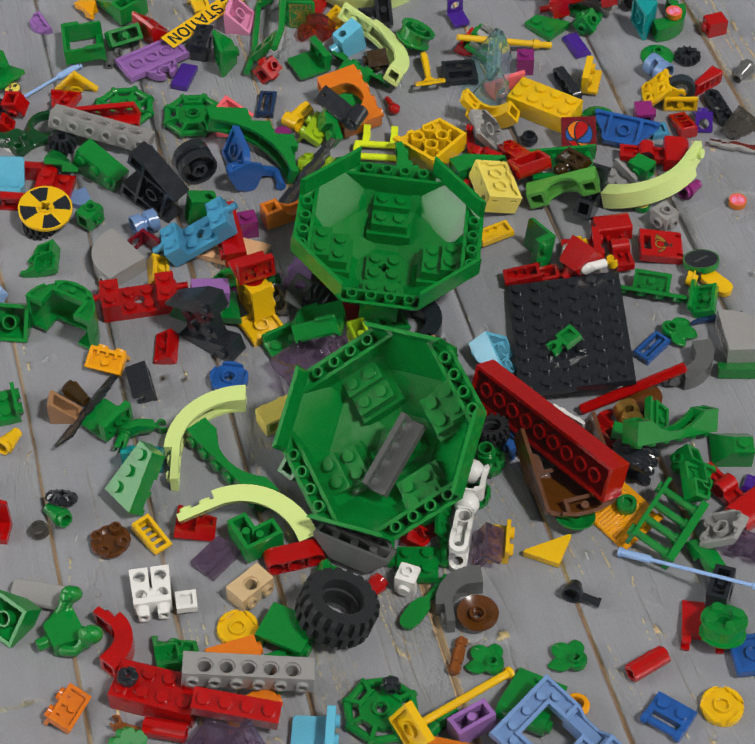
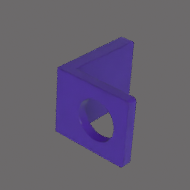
M447 0V16L454 28L470 25V21L463 11V0ZM454 2H459L456 8H451Z
M699 107L698 111H693L698 132H712L713 111H708L706 107ZM701 119L708 120L709 125L707 128H700L699 122Z

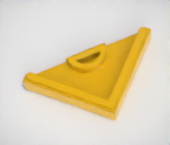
M73 71L55 89L76 92L92 90L97 92L98 86L76 71Z
M567 534L527 548L523 551V556L559 568L572 535Z

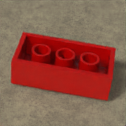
M122 659L107 694L110 708L144 717L149 716L189 723V728L191 729L197 718L196 715L190 714L194 687L181 685V672ZM131 666L136 669L139 677L134 686L124 687L117 681L118 671L121 668Z

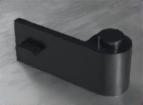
M327 85L323 87L314 99L317 104L344 124L350 131H356L369 114L364 106L360 104L350 105Z

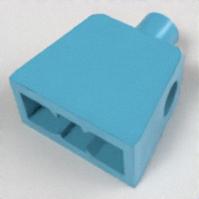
M353 18L349 19L332 34L334 44L328 47V51H330L331 55L332 51H335L337 53L342 52L350 57L366 49L362 26Z

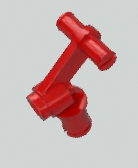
M466 125L464 132L467 133L466 145L468 154L504 155V153L490 149V146L481 147L475 145L473 125Z

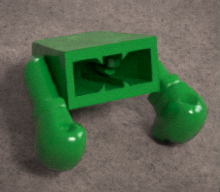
M68 585L61 590L58 606L46 622L43 623L45 636L35 640L39 652L51 647L56 657H77L83 650L90 648L103 638L102 628L93 624L82 626L72 608L73 604L83 596L82 590L78 586Z

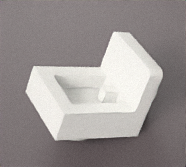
M401 562L394 577V592L402 596L414 598L417 592V578L421 568Z

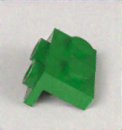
M696 279L691 280V286L688 288L689 300H687L686 306L694 318L716 314L719 290L717 283L699 286Z

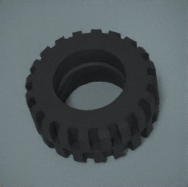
M328 567L324 568L323 571L320 569L309 575L296 599L294 609L297 622L300 621L299 626L302 630L306 631V635L310 639L314 638L316 643L320 645L323 643L328 648L346 649L348 647L349 649L362 644L368 638L379 617L380 602L377 599L378 596L375 590H372L370 583L365 582L362 576H357L350 570L344 571L342 568L336 567L332 569ZM325 602L340 605L349 614L339 613L330 608Z

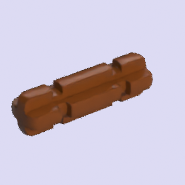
M459 636L455 640V647L450 659L451 664L448 667V673L453 676L460 674L462 668L461 665L463 664L468 645V639L464 638V636Z

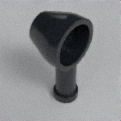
M576 579L570 580L562 590L563 599L569 603L584 601L598 608L602 599L584 593L582 583Z

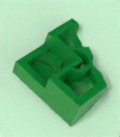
M51 150L44 157V164H52L54 167L62 168V172H78V167L59 151Z
M54 239L37 245L34 254L27 261L29 267L20 273L22 278H38L58 273L61 249Z
M688 461L680 462L679 469L684 501L701 502L702 500H710V489L714 482L710 478L711 474L716 472V466L707 463L696 465Z
M151 636L157 667L181 670L183 651L199 652L197 642L194 640L170 638L168 642L158 641V636Z

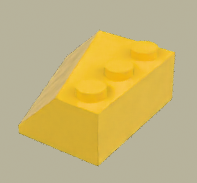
M438 118L422 125V128L418 130L407 131L406 135L401 137L397 135L393 137L394 142H403L404 148L407 147L409 160H412L414 165H418L420 169L433 170L435 155L447 165L449 158L458 156L466 149L467 133Z

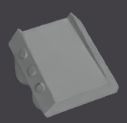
M471 109L468 115L476 138L485 147L490 146V149L498 151L497 145H499L497 135L500 134V126L497 120L487 110Z
M735 509L715 512L704 519L703 524L706 527V531L700 535L701 542L699 547L710 549L733 545L748 524L749 517Z

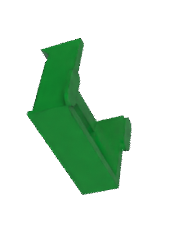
M100 20L81 24L78 21L61 24L63 50L67 67H69L68 64L72 65L101 59L107 61ZM96 38L97 44L77 49H71L70 42Z
M336 300L323 304L315 302L302 305L291 325L296 344L299 340L303 342L334 335V333L341 336L347 321L343 302Z

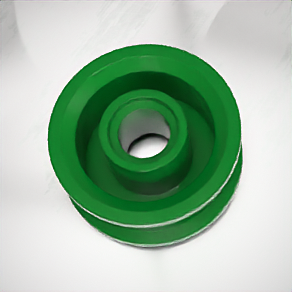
M404 18L402 20V27L397 30L396 36L404 43L406 48L425 52L429 49V42L434 39L435 33L428 25L417 19Z
M715 602L702 611L699 635L705 643L720 649H732L739 647L745 642V629L748 626V617L744 610L732 605Z

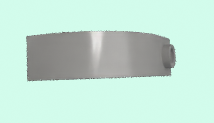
M113 228L100 235L92 247L91 254L94 272L99 281L117 278L119 287L147 270L145 257Z
M718 310L715 327L726 363H754L755 317L736 310Z

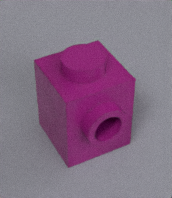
M517 49L516 72L525 70V75H533L534 49Z
M651 100L635 101L633 117L654 121L656 108L652 106Z
M254 209L237 212L243 237L248 239L259 237L258 220Z

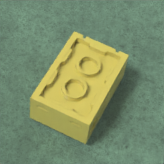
M476 159L469 177L475 192L487 202L485 212L515 214L522 196L508 162L481 161Z

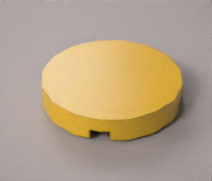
M231 610L220 617L217 625V636L221 643L252 634L255 636L259 624L256 617L249 611Z
M713 686L703 694L700 710L703 717L714 726L731 727L742 718L744 701L740 694L730 687Z

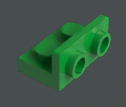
M293 321L262 334V347L273 362L306 347V341L301 342L299 340L296 344L291 328Z
M9 382L11 389L0 391V427L22 422L20 414H24L22 402L18 403L17 401L21 399L19 388H14L13 382Z

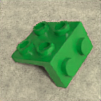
M316 36L309 38L310 51L287 59V63L300 80H305L331 70L332 55Z
M535 218L528 220L523 245L532 253L530 264L538 262L539 267L550 264L556 235Z

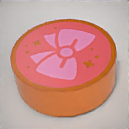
M675 5L668 6L665 16L669 20H679L682 17V9Z
M734 193L730 195L728 205L734 210H742L746 206L747 199L743 194Z

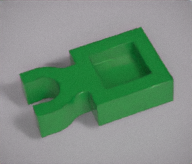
M569 324L555 335L556 340L548 342L546 346L549 351L552 350L556 357L561 353L562 349L566 348L569 350L583 338Z

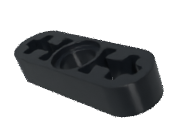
M563 66L554 68V79L563 92L582 99L580 88Z
M716 89L706 90L704 102L709 110L713 111V116L718 124L725 128L731 127L734 121V114L720 92Z

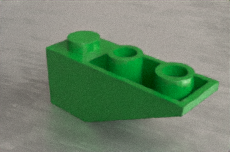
M462 154L449 158V168L462 180L470 179L469 173L476 159L502 162L506 161L505 155Z

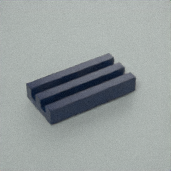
M260 91L256 118H260V116L267 118V116H270V119H273L277 91ZM264 95H267L264 111H261ZM273 95L271 108L268 111L270 96Z

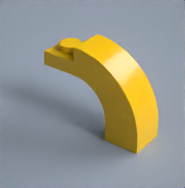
M468 88L462 91L459 102L466 109L465 116L469 120L468 114L471 109H484L497 120L500 129L518 123L520 110L511 101L498 106H490L481 102Z

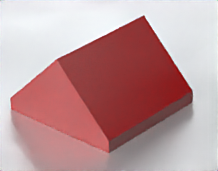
M134 11L132 12L133 24L139 23L143 39L147 43H154L170 32L153 18Z

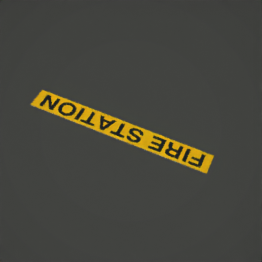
M228 0L214 1L162 36L161 39L175 48L193 36L197 23L209 25L222 16Z

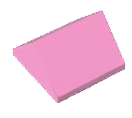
M228 0L224 12L225 33L248 36L254 22V11L241 0Z

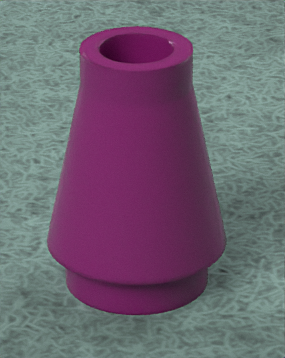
M699 179L693 180L685 188L677 192L678 196L683 200L691 199L702 187V183Z

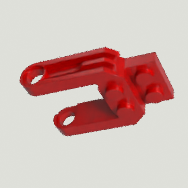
M24 161L25 180H35L34 188L40 186L56 187L64 191L71 199L77 181L76 176L58 175V170L52 164ZM0 191V200L2 201L0 202V210L18 211L19 201L25 193Z

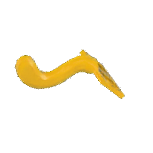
M421 52L420 60L423 65L425 79L414 82V85L423 86L446 82L445 78L434 79L431 76L428 55L426 52Z

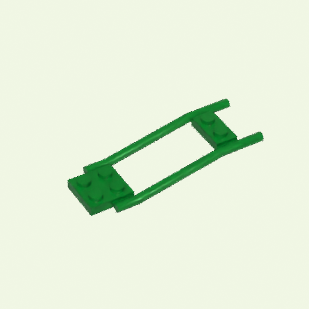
M257 0L254 11L251 52L243 71L244 74L249 75L254 61L256 62L263 56H266L270 49L273 51L278 49L285 28L287 0H280L277 31L272 32L259 45L261 8L265 7L268 3L271 4L274 0Z
M440 538V549H438V546L397 547L395 549L396 555L387 567L397 566L398 571L401 562L415 565L421 568L417 583H437L439 580L438 565H441V567L449 565L448 542ZM389 541L392 547L395 548V541Z

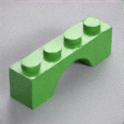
M595 166L526 183V196L531 209L549 205L553 198L565 192H578L582 196L600 192V179Z

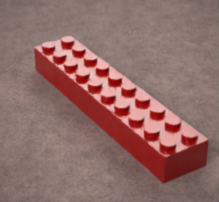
M494 359L476 365L472 386L484 408L489 413H494V416L497 413L500 414V417L505 416V419H508L509 429L515 434L520 428H524L530 446L604 503L620 496L630 465L629 462Z

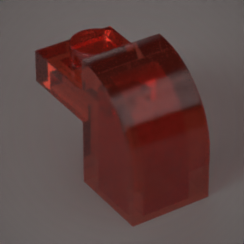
M322 13L308 14L306 16V23L298 27V39L303 42L315 34L324 42L332 37V34L335 32L336 23Z

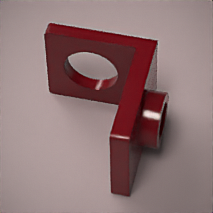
M143 228L127 240L136 250L143 244L151 249L160 244V239ZM139 238L137 244L133 246L134 240Z

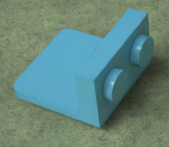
M0 156V191L25 192V162L23 157Z
M327 705V716H294L290 744H339V734H336V728H340L341 714H337L336 706Z

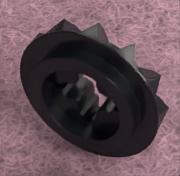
M685 45L682 48L678 47L677 51L674 52L675 60L682 65H695L701 59L700 51H697V48H691V45L689 47Z
M55 489L45 493V500L55 506H71L77 503L78 496L70 490Z

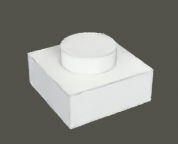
M196 589L175 592L177 614L198 611Z

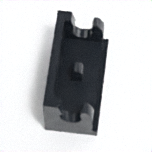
M145 361L125 367L133 399L144 396V398L138 400V404L158 400L151 373Z

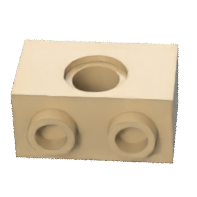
M255 563L226 586L227 599L240 611L244 612V610L253 609L261 599L269 596L275 589L274 577L258 563Z

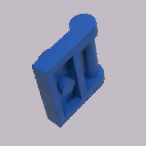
M658 691L648 708L641 715L639 721L645 725L647 723L673 737L672 740L679 743L695 720L697 712ZM653 714L656 715L657 717H659V718L663 719L664 721H666V722L672 724L673 726L677 727L678 729H675V728L669 726L668 724H666V723L660 721L659 719L653 717L652 715H653Z

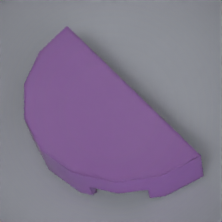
M35 12L29 21L31 29L38 34H52L53 30L41 12Z

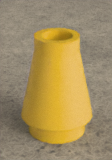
M13 428L0 437L1 454L7 455L12 453L17 442L22 437L20 429Z

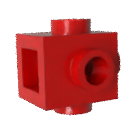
M273 55L267 58L263 56L257 61L258 65L252 72L264 84L276 79L279 76L278 72L283 67Z

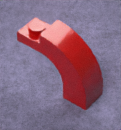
M98 606L93 611L95 623L114 638L111 646L99 657L101 668L114 678L122 659L133 660L135 643L129 621L121 612L114 617L109 610H104Z

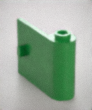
M520 667L496 706V718L502 720L543 676ZM556 682L562 689L567 691L568 686ZM546 707L525 730L542 737L545 734L549 735L554 724L551 721L553 712Z

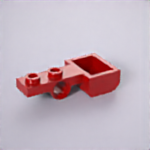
M665 136L662 147H654V143L651 140H642L638 145L620 144L619 159L629 162L631 158L640 153L656 161V164L663 165V171H669L680 162L689 150V141L685 137Z
M506 140L503 144L497 145L498 151L506 156L512 174L517 180L552 168L550 156L539 149L530 152L514 140Z
M619 213L591 217V227H599L600 234H603V242H606L610 254L614 256V260H618V266L615 268L616 271L635 270V263L630 252L629 239H632L633 225L629 214Z
M716 467V472L711 474L710 479L714 482L710 491L726 505L724 511L735 509L749 517L748 524L742 531L745 535L755 528V486L743 493L738 488V481L732 474H723Z

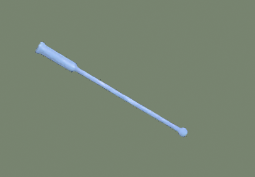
M82 63L73 64L59 72L56 77L26 93L24 97L30 96L57 79H63L73 71L82 69Z
M619 547L617 556L621 558L625 557L645 563L653 562L749 586L755 590V582L750 583L654 559L651 555L627 550L623 547Z

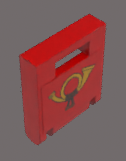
M639 228L637 235L640 261L683 264L681 233ZM649 239L651 249H647L644 247V244L648 245Z

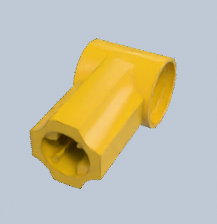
M302 102L292 112L287 111L284 113L281 124L298 132L308 115L314 113V108L309 102Z

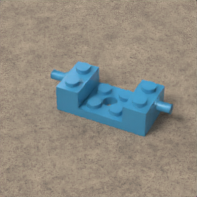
M218 196L205 204L207 216L186 228L181 229L175 222L159 230L161 243L152 248L153 253L158 254L164 250L165 257L178 267L234 236L238 232L232 211L238 209L237 203L234 201L228 205L221 196Z

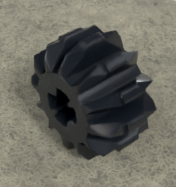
M61 130L51 132V135L48 136V147L50 151H59L68 156L69 153H74V150L77 149V137L75 134Z
M313 283L304 297L306 304L315 302L323 304L337 300L336 296L321 283Z

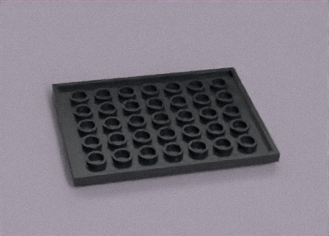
M618 271L508 285L517 376L521 381L541 396L636 385ZM571 324L581 334L583 339L569 350L566 348L562 349L561 353L555 357L552 350L549 351L546 344L556 340L555 335Z

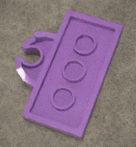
M160 39L115 59V64L131 82L146 76L155 81H165L166 74L164 72H168L170 77H174L177 73V63L190 56L188 50L182 44L173 48L163 39Z

